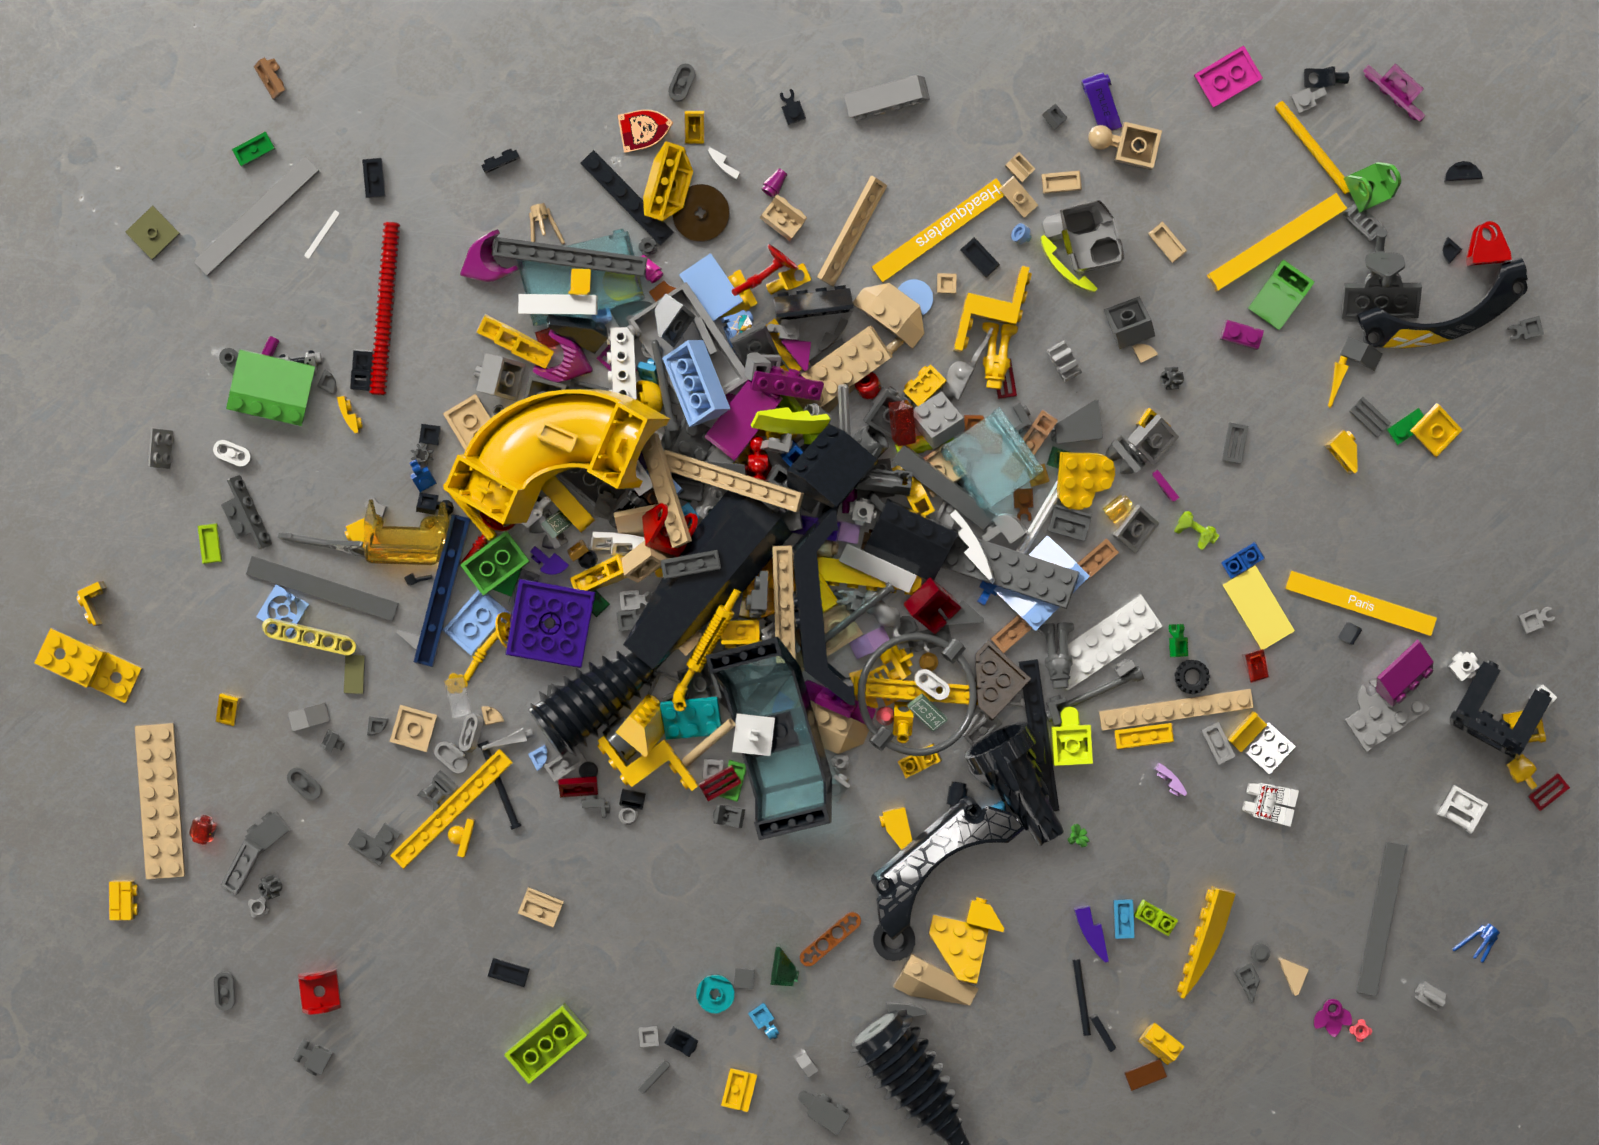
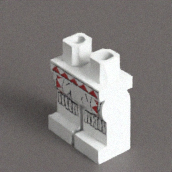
M1260 782L1258 784L1248 783L1246 793L1255 795L1254 803L1244 801L1242 811L1256 818L1291 827L1294 809L1278 806L1275 803L1295 807L1299 790Z

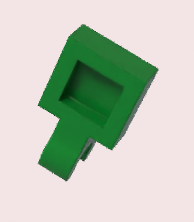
M1176 624L1169 625V632L1173 636V638H1169L1170 657L1188 656V637H1184V624H1177V630Z

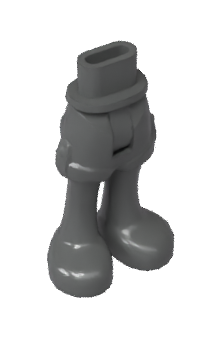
M1057 623L1059 654L1056 651L1055 624H1043L1038 628V632L1044 634L1047 640L1048 657L1045 658V666L1048 668L1050 680L1053 681V689L1068 688V679H1070V670L1073 665L1072 656H1069L1068 634L1074 630L1073 623Z

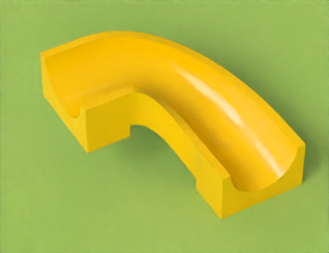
M574 389L533 395L506 407L479 429L470 441L465 453L457 455L443 489L502 524L527 523L541 488L546 481L554 475L578 467L588 469L587 472L617 489L640 488L643 481L636 476V465L639 455L651 435L659 428L666 426L670 418L638 400L613 391ZM543 420L579 436L571 453L535 438Z

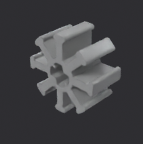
M1065 341L1047 350L1052 363L1064 382L1082 373L1077 360L1073 357L1072 351Z

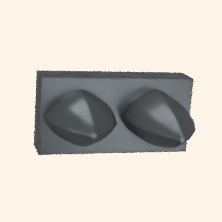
M1121 435L1111 443L1112 445L1106 452L1105 456L1112 461L1124 459L1120 465L1121 474L1137 473L1145 465L1137 454L1128 447L1129 444Z

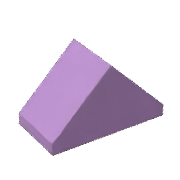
M881 626L856 638L849 644L856 659L873 653L879 646L890 639L884 627Z

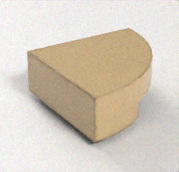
M1136 344L1132 346L1140 363L1158 355L1149 345Z
M489 706L481 707L485 726L504 722L503 716L495 708Z

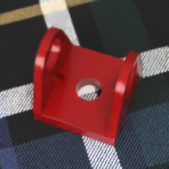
M1487 221L1475 227L1466 257L1467 266L1505 263L1512 260L1509 246L1497 223ZM1491 226L1495 227L1497 231V236L1494 229ZM1484 228L1490 231V240H1486L1483 237L1482 231Z
M660 503L642 516L645 546L679 557L687 544L678 548H672L664 523L668 515V506ZM663 509L662 516L659 517V512ZM689 513L684 518L687 527L692 519V526L689 529L690 537H692L697 527L698 517L694 513Z
M337 969L298 974L303 1013L308 1015L321 1014L341 1008ZM316 986L324 987L325 994L323 996L315 994Z

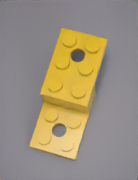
M50 628L34 662L86 688H94L124 703H127L142 671V668L92 644L78 641L53 628ZM59 648L64 649L66 653L63 659H58L55 655L56 650ZM114 672H118L122 676L119 683H114L111 679Z

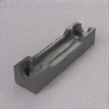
M872 468L855 489L909 496L913 472ZM902 481L907 482V485H902Z

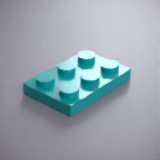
M718 697L686 699V707H684L683 711H676L672 701L660 703L666 740L709 736L722 725Z

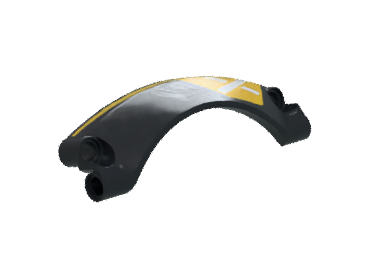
M1521 257L1503 263L1497 279L1487 295L1470 311L1452 320L1439 323H1414L1394 317L1378 307L1358 313L1359 324L1362 330H1364L1363 342L1375 348L1406 349L1444 343L1473 332L1498 317L1527 292L1528 286L1526 281L1528 278L1526 265ZM1515 283L1521 285L1522 290L1520 293H1516L1513 290ZM1370 333L1376 334V343H1371L1368 340Z

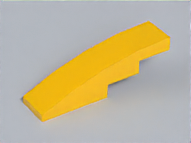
M486 314L476 332L493 340L495 344L510 350L512 354L545 369L554 353L553 350Z

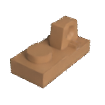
M265 57L260 59L253 67L272 99H275L285 91L282 80L275 73L280 67L274 58L266 60Z

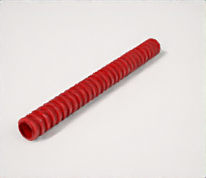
M395 222L383 223L385 229H383L384 235H382L384 241H382L383 247H381L383 253H381L382 259H380L382 265H380L381 271H379V274H381V277H379L380 283H378L380 289H378L379 295H377L379 301H377L378 306L376 307L378 312L375 319L377 324L374 331L376 336H374L375 342L373 343L375 348H373L374 354L372 355L374 357V360H372L373 366L371 367L373 369V372H371L372 378L370 379L372 384H370L371 390H369V393L372 395H386L387 393L385 392L387 388L385 383L388 381L386 380L388 376L386 371L389 369L387 368V365H389L387 359L390 357L388 356V353H390L388 347L391 345L389 344V341H391L389 335L392 333L390 332V329H392L390 323L393 321L391 320V317H393L391 311H393L392 305H394L392 299H394L393 293H395L393 287H395L394 281H396L394 275H396L395 269H397L395 263H397L396 257H398V254H396V251H398L397 245H399L397 239H399L398 233H400V230H398L400 224Z

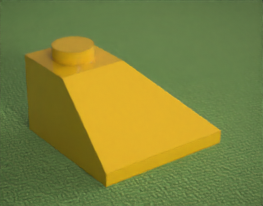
M1342 430L1325 447L1349 475L1355 474L1358 471L1357 444L1354 442L1356 438L1350 431Z

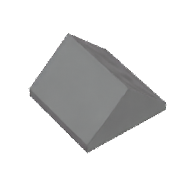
M1135 505L1113 536L1137 553L1159 522L1140 505Z

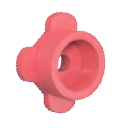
M1359 1019L1356 1025L1349 1028V1032L1355 1035L1358 1042H1363L1364 1038L1372 1034V1029L1365 1024V1020Z

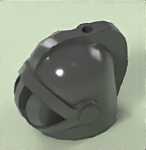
M870 425L861 428L854 435V439L877 459L889 448V443L885 436Z

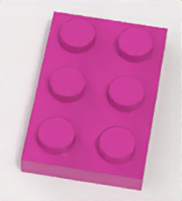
M1244 45L1194 74L1196 81L1212 108L1263 79Z

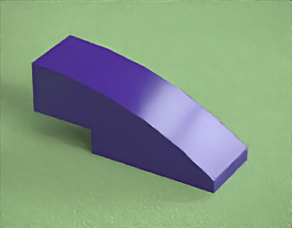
M1090 906L1074 908L1078 925L1088 944L1105 963L1109 962L1101 923L1093 924Z

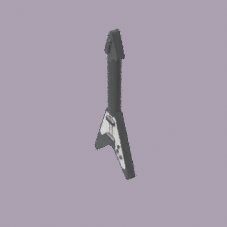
M292 533L278 534V538L286 541L327 547L369 559V553L358 549L363 547L364 542L325 540Z

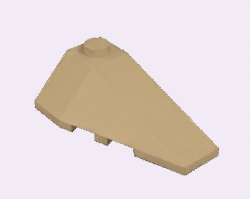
M912 953L893 986L909 996L969 1006L979 988L970 983L958 981L951 973Z

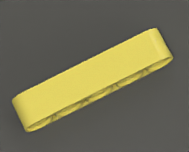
M273 618L266 619L262 624L263 632L273 639L342 655H351L356 649L355 642L346 635ZM276 624L274 632H267L268 625ZM289 628H294V635L287 637L286 631ZM312 632L314 634L313 639L305 641V634ZM332 637L331 644L323 645L324 638ZM350 641V648L343 650L341 648L342 643Z

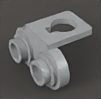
M443 741L436 745L434 749L435 756L452 772L459 774L467 769L468 760L465 757L467 754L455 743Z

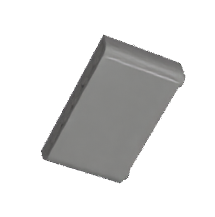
M687 282L667 294L690 310L696 316L694 319L702 318L717 350L716 354L711 355L710 358L724 394L727 395L749 380L744 375V366ZM657 302L629 319V326H627L630 333L638 337L654 362L651 345L653 340H658L662 358L685 343L682 336L675 347H672L658 335L655 316ZM663 361L666 380L675 392L670 376Z

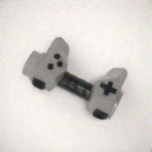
M313 350L306 352L305 357L292 359L285 354H281L278 357L315 366L314 376L318 373L317 365L322 364L321 353L314 352Z

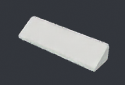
M846 544L839 559L844 564L881 581L889 582L892 586L908 593L917 577L913 573L849 544Z

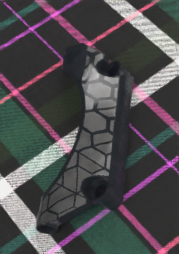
M970 796L962 798L872 874L871 882L880 894L876 901L879 924L883 930L894 940L910 926L913 904L920 887L930 873L948 857L963 849L979 844L1009 843L1025 829L1024 826L1008 811L990 806L982 809L974 798Z

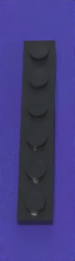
M595 150L580 162L660 246L674 233L664 221L644 215L643 200Z

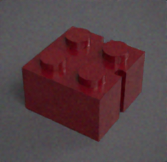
M931 577L903 604L913 618L934 634L947 623L938 611L939 608H941L948 619H951L962 608L955 597Z

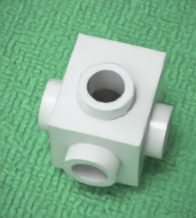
M863 498L855 501V505L851 504L849 515L852 516L851 520H854L856 525L865 527L866 523L871 524V520L875 521L877 509H874V504H871V500ZM860 509H866L867 514L865 516L860 515Z
M1461 651L1452 658L1453 662L1447 666L1459 681H1463L1467 677L1471 679L1477 674L1478 671L1476 669L1480 667L1477 664L1479 662L1478 658L1472 652L1469 654L1468 652L1462 653ZM1464 662L1467 663L1466 668L1463 667Z

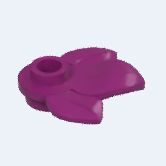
M1329 999L1324 1003L1323 1009L1316 1013L1314 1027L1319 1029L1325 1026L1327 1032L1331 1036L1336 1037L1341 1031L1342 1025H1352V1016L1348 1010L1342 1008V1004L1338 1000ZM1331 1005L1336 1006V1009L1333 1012L1329 1010V1007Z

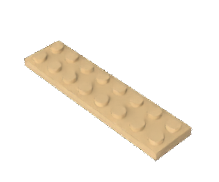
M174 723L135 726L146 879L184 877L185 865Z

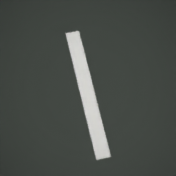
M336 210L333 212L304 256L306 258H310L340 214Z

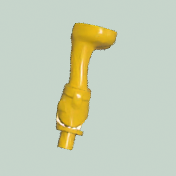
M984 322L982 325L984 332L988 334L990 328H993L988 341L987 356L983 357L982 363L985 368V380H987L986 388L1000 390L1002 389V382L1005 381L1007 369L1010 368L1011 361L1007 358L1009 341L1018 332V326L1003 324L1001 326L999 355H996L999 324Z

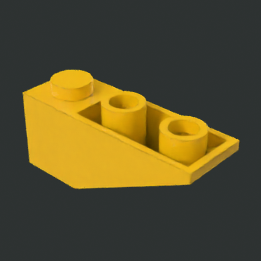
M897 465V466L891 468L892 471H895V470H903V471H906V470H904L902 467H900L899 465ZM912 476L910 495L905 497L912 510L926 516L935 510L921 482ZM902 481V485H907V482Z

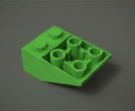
M1282 260L1248 309L1280 330L1315 281L1285 260Z

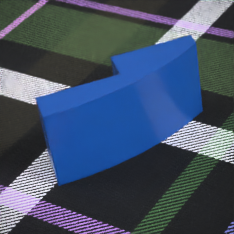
M1253 542L1221 563L1232 579L1265 559L1256 542Z

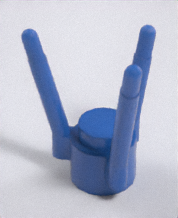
M1489 923L1486 926L1481 925L1477 931L1455 946L1453 951L1458 950L1482 933L1480 937L1484 942L1473 958L1476 959L1487 943H1489L1481 958V963H1483L1493 944L1498 939L1497 936L1500 932Z

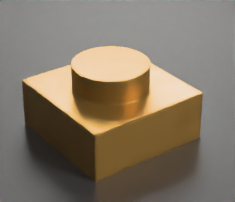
M1045 463L1026 469L1031 487L1050 482Z

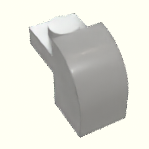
M758 352L749 353L746 359L745 377L752 381L755 371L770 373L772 366L780 367L781 356L761 355Z
M1004 513L993 518L996 526L992 523L985 528V534H983L982 538L985 541H989L1002 532L1011 544L1028 530L1019 518L1012 514Z

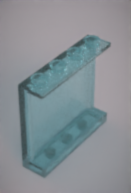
M1000 407L949 443H945L941 448V453L945 460L950 461L954 466V473L958 477L961 476L965 482L966 490L969 493H973L976 504L985 511L1040 475L1044 470Z

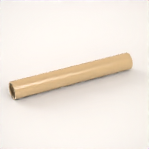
M729 718L682 759V763L686 767L691 765L735 727V722Z

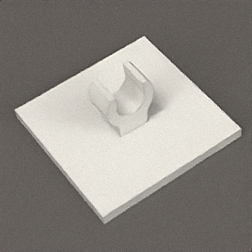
M737 714L732 752L770 756L775 718Z

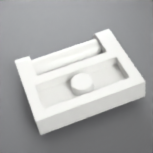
M1453 785L1437 815L1466 829V832L1471 834L1488 804ZM1450 805L1473 817L1472 820L1468 822L1448 811Z

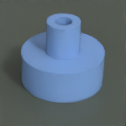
M1022 223L1016 225L1011 233L1012 240L1018 244L1029 242L1031 240L1030 228Z

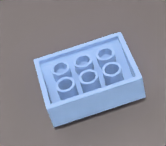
M1046 536L1029 554L1030 556L1078 571L1080 574L1073 593L1090 577L1049 536ZM999 586L994 589L1034 631L1059 608V606Z

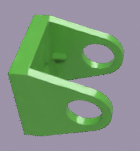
M1377 162L1344 177L1359 213L1393 198L1401 184V176L1398 169L1393 164ZM1390 170L1393 171L1396 181L1393 180Z

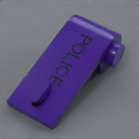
M1101 72L1082 79V87L1086 97L1089 99L1097 126H1106L1111 131L1121 128L1122 124L1109 88L1112 85L1109 75H1104Z

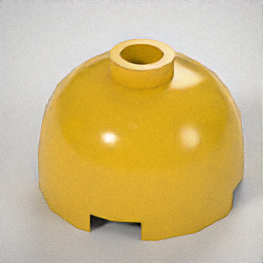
M651 381L636 382V389H638L636 400L660 413L664 405L659 385Z

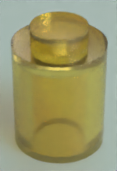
M1118 495L1102 510L1115 523L1132 510L1130 506L1132 502L1126 495L1123 497Z

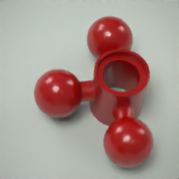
M756 436L750 440V448L754 451V455H748L749 472L755 473L754 478L765 480L762 473L768 471L767 454H761L762 449L760 448L764 439Z

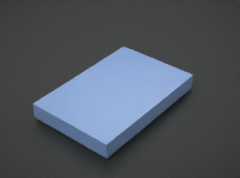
M711 253L679 274L683 282H687L713 321L743 302L739 294L737 296L732 294L733 285Z
M477 590L442 631L472 656L495 630L497 615L502 612H507L508 614L510 612L489 594L483 596Z

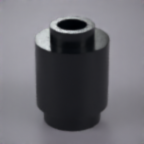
M951 782L946 804L950 805V809L967 796L968 789L966 788V783Z

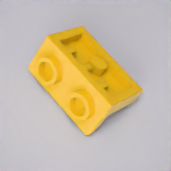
M931 364L928 367L924 366L918 372L919 376L914 381L911 379L904 386V394L917 406L929 400L947 382Z

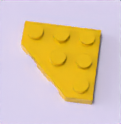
M933 915L928 935L936 944L956 979L976 985L989 929Z

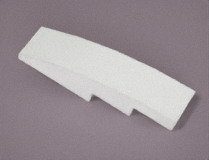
M519 294L518 314L597 315L598 295Z
M955 510L950 516L962 528L958 532V536L969 547L964 552L965 555L993 584L995 579L982 545L969 525Z
M592 532L590 545L591 550H610L611 556H625L645 541L644 537L629 534Z

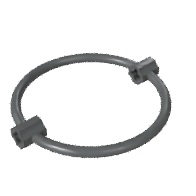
M903 634L886 641L871 654L860 675L858 704L864 723L873 735L869 741L875 748L883 751L885 747H888L893 751L910 756L932 755L952 746L966 732L976 709L977 687L971 667L962 655L966 648L960 641L952 638L948 643L939 637L929 634ZM925 641L944 648L941 652L942 656L952 664L957 660L964 670L968 681L969 706L962 724L951 737L932 747L908 748L891 741L894 737L891 731L883 726L877 729L866 706V682L872 666L885 651L903 642Z

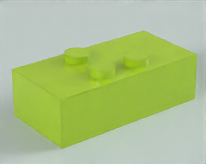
M564 1003L508 1049L504 1056L526 1082L530 1084L588 1035L589 1030L568 1005Z

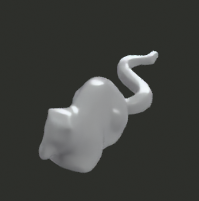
M990 328L983 342L974 353L971 362L958 361L949 368L946 378L947 382L940 388L939 393L942 391L950 402H952L953 397L957 400L961 398L974 372L978 358L990 339L993 328Z
M868 590L865 595V601L867 602L877 592ZM880 600L866 611L868 614L873 615L881 626L886 628L893 627L894 637L900 636L899 628L901 622L900 613L897 608L889 607L884 601ZM924 641L923 648L925 651L929 652L930 649L927 647L928 642Z

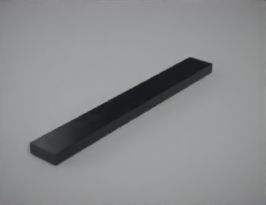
M1038 659L1019 661V668L1031 678L1023 687L1027 723H1029L1033 731L1041 733L1044 742L1046 764L1039 765L1043 773L1042 778L1048 788L1049 797L1052 801L1050 805L1053 811H1060Z

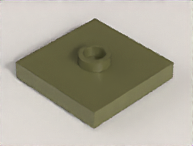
M153 205L125 231L152 260L180 234Z

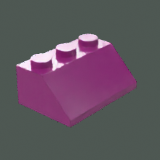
M1418 639L1377 677L1376 692L1392 707L1396 703L1400 704L1403 702L1410 690L1414 691L1420 685V681L1423 678L1427 679L1433 673L1434 661Z

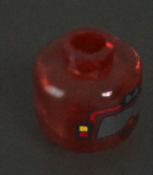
M201 815V817L193 819L189 835L192 837L193 842L206 845L207 842L213 840L217 825L212 821V817Z

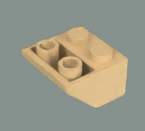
M643 541L621 558L624 576L639 583L661 567L660 560L674 558L675 556L645 546V541Z

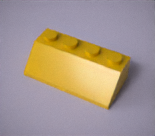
M649 694L645 696L616 731L620 737L645 757L665 734L660 701L655 696Z

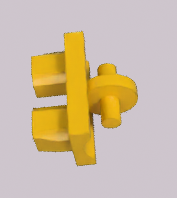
M895 645L880 656L884 664L891 661L894 664L895 668L889 671L892 679L897 680L901 678L903 680L912 674L909 667L913 665L910 660L914 656L913 652L907 654L904 648L899 650L897 645Z

